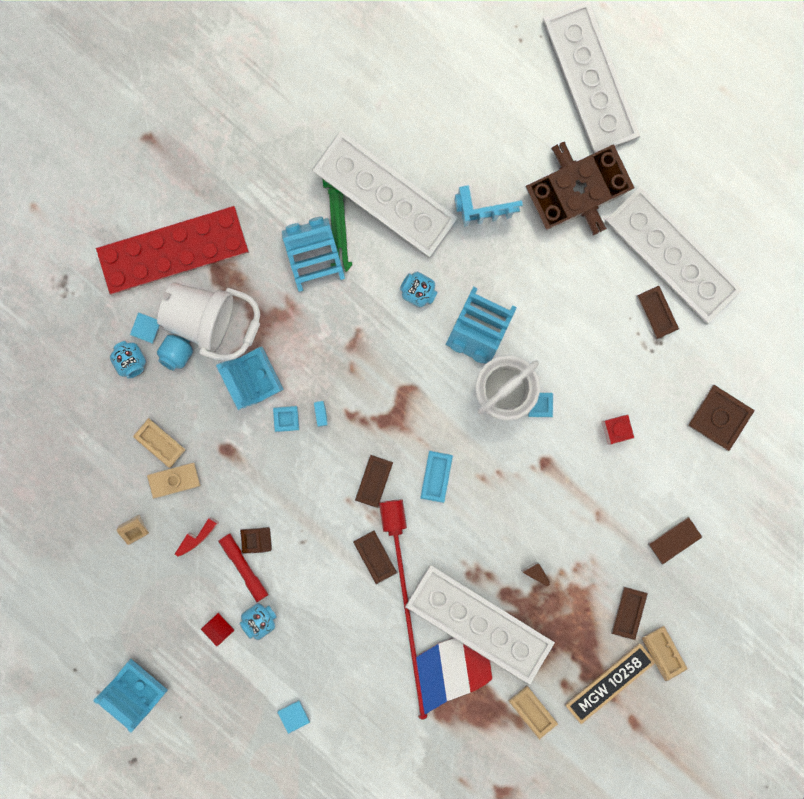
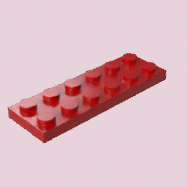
M235 206L96 248L110 295L249 253Z

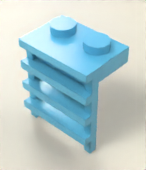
M469 185L459 187L458 194H455L454 198L456 211L461 212L464 227L469 226L470 221L477 220L478 224H483L484 219L492 217V222L497 221L500 215L505 214L506 219H510L513 213L520 212L519 206H523L521 200L473 209Z
M322 216L310 219L307 224L300 225L299 223H294L285 227L286 230L282 231V238L299 292L303 291L302 282L338 272L340 280L345 279L328 218L323 219ZM331 245L332 252L298 262L294 260L293 255ZM335 259V266L300 276L297 269Z
M473 287L446 345L455 352L464 353L472 357L478 363L486 364L493 359L517 307L512 305L511 309L508 310L475 294L478 288ZM472 302L476 305H479L501 317L506 318V320L502 321L482 310H479L471 306L470 304ZM467 313L500 329V333L465 317V314Z
M258 347L240 358L221 362L216 366L238 410L256 405L284 390L263 347Z
M130 659L93 701L132 733L168 689Z

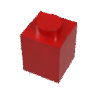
M628 414L601 421L607 444H615L635 438Z

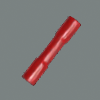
M228 534L218 540L224 552L242 576L246 587L256 603L268 596V592L248 565L232 535Z

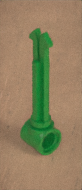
M322 179L323 188H326L329 194L333 238L339 259V248L342 249V261L347 272L353 264L348 262L344 196L340 191Z

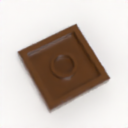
M712 385L687 426L723 449L730 451L755 410L716 385Z

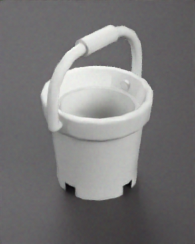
M176 282L171 283L167 288L166 292L170 293L171 296L167 300L162 299L157 318V324L160 325V329L196 343L198 348H200L199 353L202 356L214 360L229 361L236 359L244 354L247 348L252 345L260 326V311L258 304L251 296L231 288H227L226 291L218 290L212 292ZM233 296L242 298L249 302L254 311V318L251 320L242 342L243 345L232 354L221 355L213 353L220 346L228 328L233 308Z
M511 355L496 357L487 362L478 373L475 384L476 396L481 405L477 413L481 415L487 412L491 416L502 420L519 419L529 413L537 403L540 393L539 377L534 370L539 365V362L533 361L529 364L524 359Z

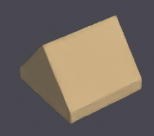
M140 515L117 527V533L127 545L149 534Z

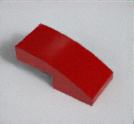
M210 517L198 536L191 532L187 533L174 555L179 557L196 548L213 532L219 522Z

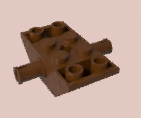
M565 141L561 142L559 146L558 144L553 146L551 149L560 165L559 170L525 186L545 229L549 230L582 216L585 217L593 236L605 231L607 228L599 215V207L635 188L614 144L579 161L573 160ZM576 184L584 187L583 194L573 190Z

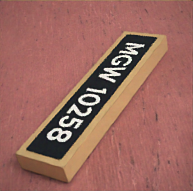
M638 643L568 701L565 706L580 724L584 723L654 665L653 658Z

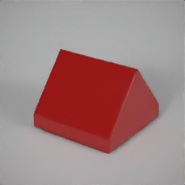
M219 612L201 628L203 633L216 647L235 631Z

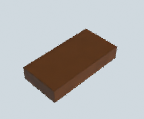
M659 285L636 296L656 340L679 330Z
M370 455L355 501L378 508L393 462Z
M687 517L648 543V545L663 565L701 539L702 535L691 519Z
M375 530L353 541L375 584L397 573Z
M623 586L611 634L636 640L648 593Z

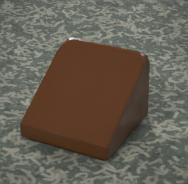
M269 527L240 530L242 554L263 553L272 550Z
M535 562L521 570L524 574L543 585H550V581L539 563Z

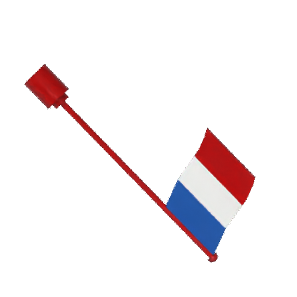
M403 499L380 502L379 507L383 532H388L389 536H394L420 710L418 717L424 720L430 711L449 700L478 690L488 684L493 678L490 660L455 638L440 642L416 656L410 610L405 608L408 596L398 536L403 534L402 529H406L407 524Z

